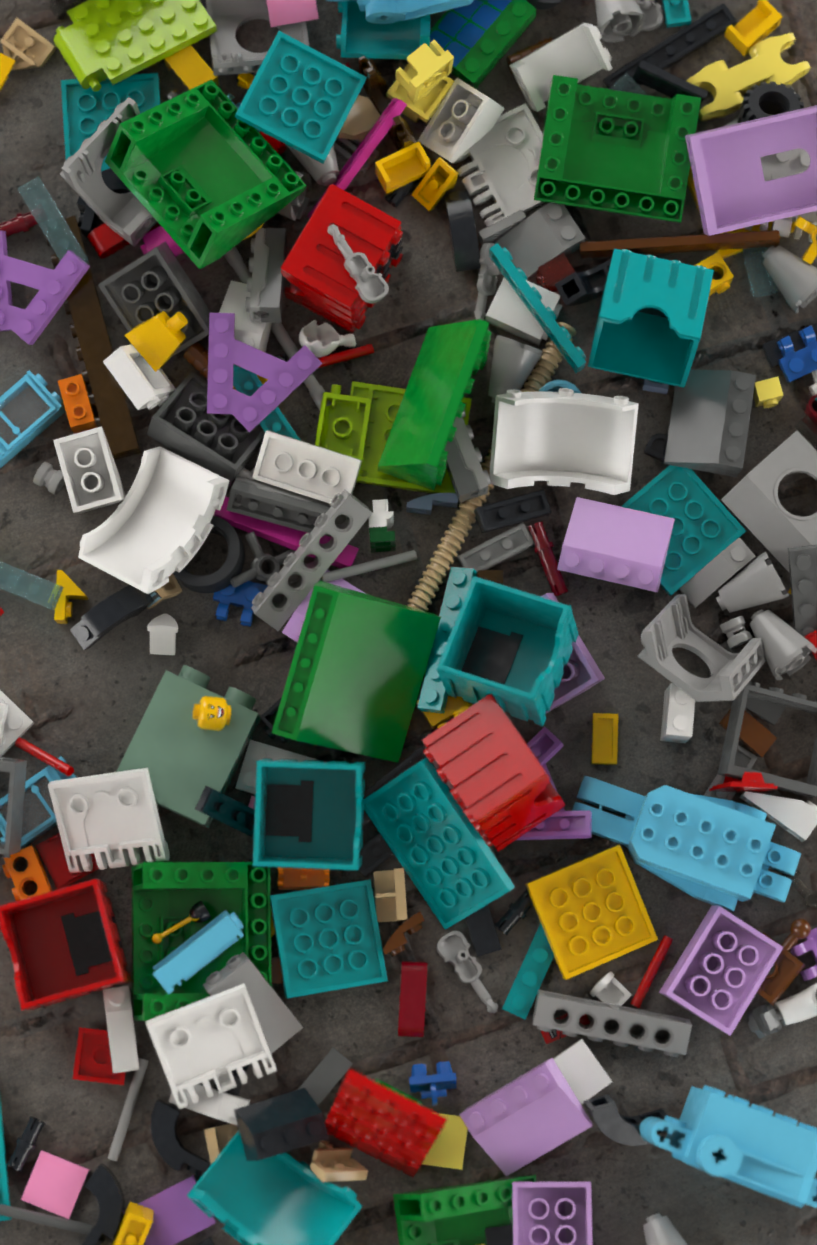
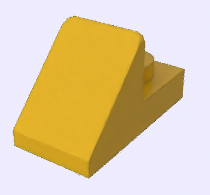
M439 157L412 193V196L427 210H433L446 191L455 187L458 172Z
M57 570L54 620L58 624H68V617H72L73 604L69 602V599H89L63 570Z

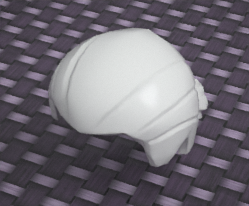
M313 320L307 326H304L299 333L301 347L306 345L317 358L329 355L338 345L346 347L356 346L354 334L340 335L326 322L317 325V321Z

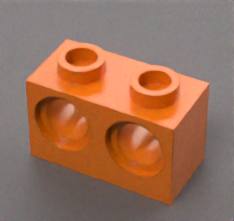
M82 374L58 380L66 414L73 433L76 434L97 428L94 411Z
M31 845L21 849L18 853L11 854L10 858L3 857L5 864L2 865L7 879L12 878L15 886L12 888V893L16 901L53 891L36 847ZM20 858H25L28 862V866L23 872H18L16 869V862ZM34 881L37 884V891L34 895L29 896L25 892V886L27 883Z

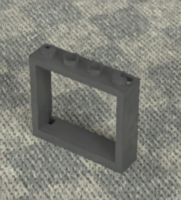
M748 682L732 702L718 775L742 780L744 772L762 773L765 783H772L774 786H778L777 790L808 798H817V732L806 783L734 765L747 697L817 714V699L813 702L807 700V696L803 694L792 693V696L783 694V689L769 687L767 690L760 688V683Z
M0 757V771L10 772L5 842L0 841V858H10L11 854L18 853L21 849L27 760Z

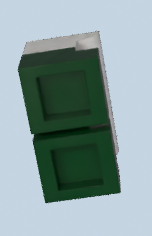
M388 499L372 500L373 513L369 517L371 553L396 551L395 531H387L394 524V512H388Z

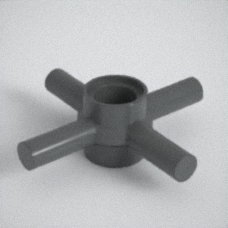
M254 531L246 534L245 537L255 558L251 562L249 570L230 579L231 585L235 588L254 578L266 581L267 584L270 577L275 572H279L280 565L283 564L285 558L291 552L295 553V551L290 549L276 557L264 554ZM263 561L268 565V572L266 574L261 569ZM276 594L273 597L275 603L281 602L284 598L282 594Z

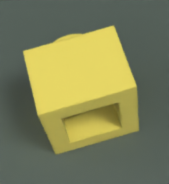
M779 377L755 382L753 398L756 407L771 408L778 405V402L783 397Z

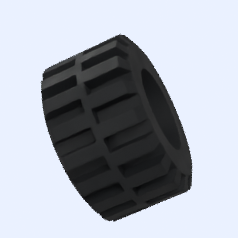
M770 81V84L761 82L759 86L755 84L751 87V90L748 89L737 121L742 123L770 116L767 114L777 115L804 108V103L800 101V95L794 94L795 90L791 87L789 89L786 88L785 84L781 83L778 85L773 81Z

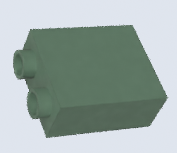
M183 665L178 676L167 670L165 671L116 772L148 768L156 804L209 829L213 818L195 810L205 786H208L225 795L261 719L257 712L252 711L257 700L256 698L230 686L225 696L222 697L206 689L211 679L209 676ZM203 696L224 698L227 701V705H231L229 726L225 725L221 731L200 729L197 720L192 718L194 704H199Z

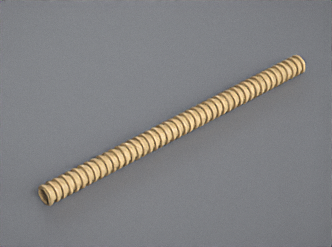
M557 322L560 327L564 326L571 335L570 341L572 342V336H575L577 333L575 329L567 323ZM550 338V342L545 344L546 349L542 350L543 355H541L535 369L531 372L532 375H529L527 378L528 382L524 383L525 389H521V392H538L542 386L551 381L550 376H554V369H558L559 365L557 363L562 361V354ZM491 449L488 450L489 456L484 458L485 463H481L482 470H487L488 474H490ZM493 484L488 485V494L459 504L460 510H456V517L451 519L453 523L449 524V530L444 532L446 536L442 537L440 540L442 543L437 545L438 550L434 551V558H430L431 564H427V571L422 573L424 577L420 578V584L415 586L416 591L412 592V599H408L409 607L425 612L428 611L427 606L432 604L431 599L435 598V591H439L438 585H442V578L447 576L445 572L449 571V565L454 563L453 557L456 558L458 555L456 552L461 550L460 544H464V537L469 535L467 531L471 530V524L476 522L474 509L481 507L482 503H486V496H490L489 490H493Z

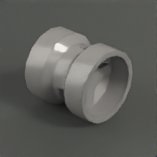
M46 461L41 464L33 479L34 484L40 487L45 485L48 491L54 495H57L65 484L62 470H53V466Z
M743 616L736 617L720 625L722 633L727 635V644L730 649L747 643L752 639L751 633L745 628L746 622Z

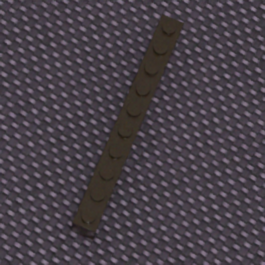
M73 215L48 222V231L44 232L48 246H53L55 254L51 255L54 269L68 250L73 251L90 266L76 216ZM89 267L63 304L66 314L72 315L73 323L69 324L73 338L78 337L80 346L76 347L79 361H84L86 369L82 370L85 384L91 385L92 393H89L88 396L92 408L97 407L99 416L95 417L97 427L102 426L113 458L117 460L139 454L141 451L125 392L103 363L113 353V348L91 268Z

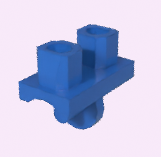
M449 1061L436 1063V1075H427L426 1064L412 1065L411 1077H409L410 1093L421 1092V1099L432 1098V1106L438 1105V1097H447L446 1089L457 1088L456 1073H453Z

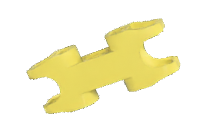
M793 33L769 37L756 43L748 50L752 59L728 69L724 60H719L705 66L697 74L690 77L687 82L709 91L714 98L713 102L699 110L698 116L700 120L705 121L724 117L739 110L744 99L742 95L746 94L748 89L751 90V87L755 84L759 86L761 82L770 84V81H773L778 85L781 83L792 85L807 74L810 70L807 61L791 65L781 59L780 53L794 44L795 37Z

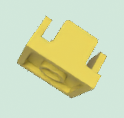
M435 40L430 42V47L424 43L407 57L411 67L406 72L399 67L396 70L395 77L407 90L411 101L415 103L451 74L454 57L448 50L444 51Z
M408 63L403 71L406 72L411 65ZM448 76L445 77L440 83L413 103L408 97L407 90L396 79L387 91V97L392 100L393 98L400 99L407 104L402 114L414 122H417L420 118L427 123L433 117L453 85L454 80Z

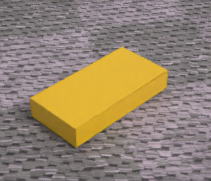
M593 713L591 764L617 765L618 714Z

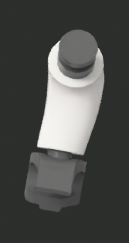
M817 983L795 995L775 1002L774 1007L768 1002L748 1011V1025L751 1032H755L761 1039L782 1030V1025L786 1026L802 1022L817 1016Z

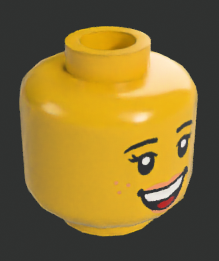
M203 696L199 704H194L192 718L197 720L200 729L221 731L225 725L229 726L231 705H227V701L224 698Z

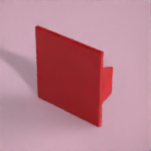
M744 772L742 780L725 777L723 784L712 786L709 791L760 793L778 789V786H774L772 783H765L762 773Z
M60 833L35 845L57 889L64 888L99 869L95 854L91 853L92 871L85 872L83 870L81 873L71 874L68 869Z

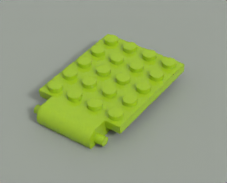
M88 0L67 11L74 24L66 28L64 26L58 27L54 43L82 88L86 90L91 87L96 92L101 89L100 82L109 78L114 85L217 32V28L199 0Z
M352 381L350 395L340 394L341 386L337 384H332L330 393H323L315 445L362 460L356 480L357 483L433 494L455 493L447 469L442 485H436L434 491L378 471L379 461L406 389ZM463 397L462 402L466 404L464 408L466 416L463 417L465 425H468L472 399ZM328 400L332 402V405L327 406Z

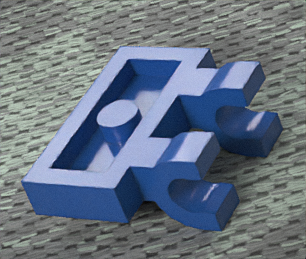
M812 325L799 331L806 347L797 352L794 351L790 336L776 342L784 358L778 360V363L787 383L817 370V340Z
M248 581L235 588L230 584L225 589L214 592L213 601L219 602L216 619L227 621L230 605L244 607L240 619L241 625L251 627L254 615L251 608L253 606L252 601L259 592L263 593L268 586Z

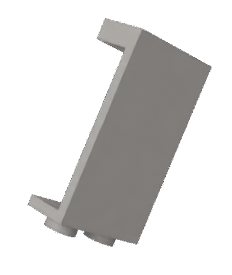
M243 952L230 958L227 966L222 970L212 973L206 979V983L203 986L212 996L244 983L268 1048L272 1054L303 1027Z

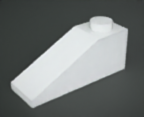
M747 791L740 796L742 800L753 808L766 813L770 820L801 842L807 840L817 825V805L807 800L805 803L802 800Z
M129 986L103 989L113 1073L139 1070Z
M201 1084L193 1086L199 1097V1102L193 1104L188 1089H184L189 1106L184 1108L237 1126L234 1109L250 1104L248 1099L226 1092L219 1093L214 1088H212L214 1096L209 1098L204 1091V1085ZM171 1093L169 1102L177 1105L174 1095Z

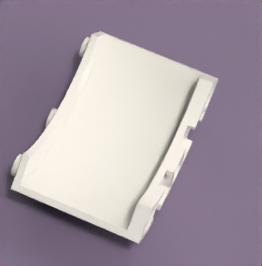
M560 388L558 392L507 390L506 394L496 395L489 474L491 484L511 489L534 486V481H547L548 486L567 487L571 486V482L585 484V489L612 495L630 491L638 403L630 402L629 398L625 396H614V398L574 393V390L568 388Z
M160 446L144 451L139 471L128 494L105 522L94 530L82 535L78 558L147 594L159 589L169 582V576L173 572H181L206 540L213 527L210 521L215 510L220 511L223 505L229 480Z

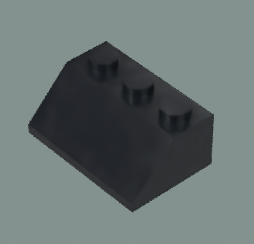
M306 1088L234 1109L247 1161H260L329 1138L323 1113Z

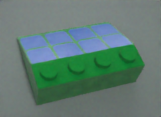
M474 0L470 5L447 10L430 30V42L435 40L444 51L448 50L454 57L451 73L466 84L477 89L536 18V8L526 0Z

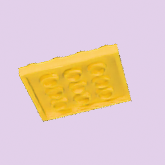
M620 845L610 847L525 884L564 980L658 940Z

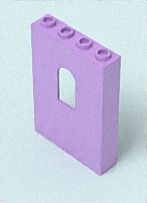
M817 105L685 136L704 234L708 236L817 211ZM799 148L809 154L810 165L806 171L764 181L760 157Z

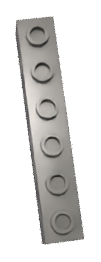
M346 490L341 494L335 495L330 503L331 507L326 513H322L316 519L314 529L310 534L306 533L301 538L299 548L295 553L291 552L285 558L283 568L279 573L275 572L270 577L267 583L268 587L263 593L259 592L252 601L253 606L251 608L254 614L277 631L280 630L372 514L365 504ZM339 515H347L344 523H335V519ZM323 535H331V539L328 543H319V540ZM314 554L315 560L312 563L306 564L303 562L307 555ZM291 575H300V578L297 582H288V578ZM276 594H283L284 598L281 602H272Z
M539 989L532 1018L533 1025L537 1026V1029L541 1031L552 1032V1029L561 1030L562 1034L571 1037H577L578 1034L588 1036L589 1040L602 1042L603 1039L611 1040L613 1044L621 1047H628V1044L637 1045L638 1049L647 1052H653L654 1049L662 1050L665 1055L678 1057L679 1054L686 1055L692 1028L690 1019ZM559 1009H563L568 1013L567 1017L563 1020H558L553 1016ZM582 1015H591L593 1017L592 1022L588 1025L581 1024L579 1019ZM610 1019L618 1022V1026L613 1030H608L604 1027L605 1023ZM639 1024L643 1026V1031L638 1035L631 1034L630 1028L633 1025ZM661 1029L669 1032L667 1038L663 1040L655 1037L657 1031Z

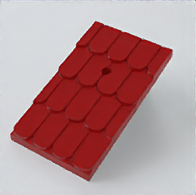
M349 1069L325 1120V1125L329 1135H334L336 1139L352 1147H357L358 1150L375 1159H380L381 1162L399 1171L402 1170L403 1173L413 1178L443 1129L447 1118L423 1107L422 1101L377 1078L373 1081Z

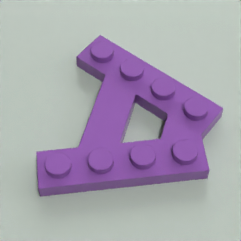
M0 230V332L12 330L28 345H33L90 266L70 250L67 251L54 270L9 257L6 231ZM10 281L39 290L26 309L13 306Z
M209 313L207 414H233L251 432L318 369L322 362L306 345L290 360L285 362L236 340L235 313ZM234 365L268 380L251 397L233 389Z
M544 727L527 745L548 774L550 783L556 790L546 763L564 745ZM563 807L516 840L591 838L592 813L590 810L565 811Z

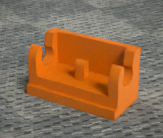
M278 867V890H309L330 886V869Z

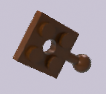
M796 919L792 922L790 926L791 933L781 944L784 948L774 962L775 971L765 977L756 992L772 1006L805 966L789 952L798 939H805L811 932V926L805 919ZM763 932L765 936L773 940L771 937H769L767 934Z

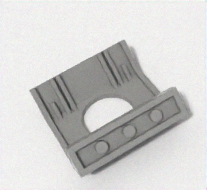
M206 0L207 13L217 28V32L209 35L214 76L258 72L267 52H249L238 44L235 36L238 28L247 21L253 19L270 21L266 0ZM306 21L277 26L281 32L309 46Z
M128 97L115 108L114 113L107 120L101 122L97 131L90 138L83 141L80 149L73 156L66 159L61 168L62 172L60 175L108 227L135 246L157 221L132 192L118 194L110 190L104 183L101 174L102 162L109 152L120 123L140 114L137 103Z
M798 430L752 469L721 499L788 572V548L817 545V512L805 517L793 515L784 509L778 498L780 481L791 473H805L817 481V450L812 446L811 441L805 435L800 434Z
M686 594L676 595L642 631L641 642L645 648L638 655L640 659L697 702L734 700L766 661L762 638H752L740 653H731L695 628L691 622ZM680 647L698 655L709 667L711 677L702 678L686 671L675 660L672 649Z

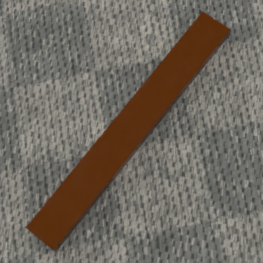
M778 230L721 233L710 236L704 234L581 242L580 253L581 258L612 257L614 249H626L633 253L646 255L779 246L780 236Z

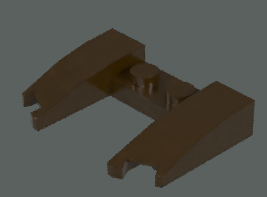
M362 56L359 58V73L367 77L363 88L381 116L391 102L386 94L388 91L387 85L373 61ZM399 115L394 117L393 125L389 129L388 134L397 151L417 141L407 122Z

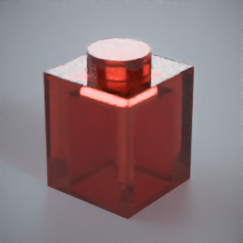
M564 253L538 267L536 281L540 287L555 292L557 291L555 284L575 271Z

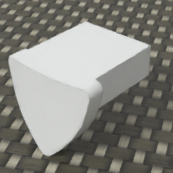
M168 614L159 615L147 625V631H150V654L175 655L178 624Z
M610 971L594 985L589 994L592 997L596 996L601 1002L622 1006L632 994L614 978L615 974Z

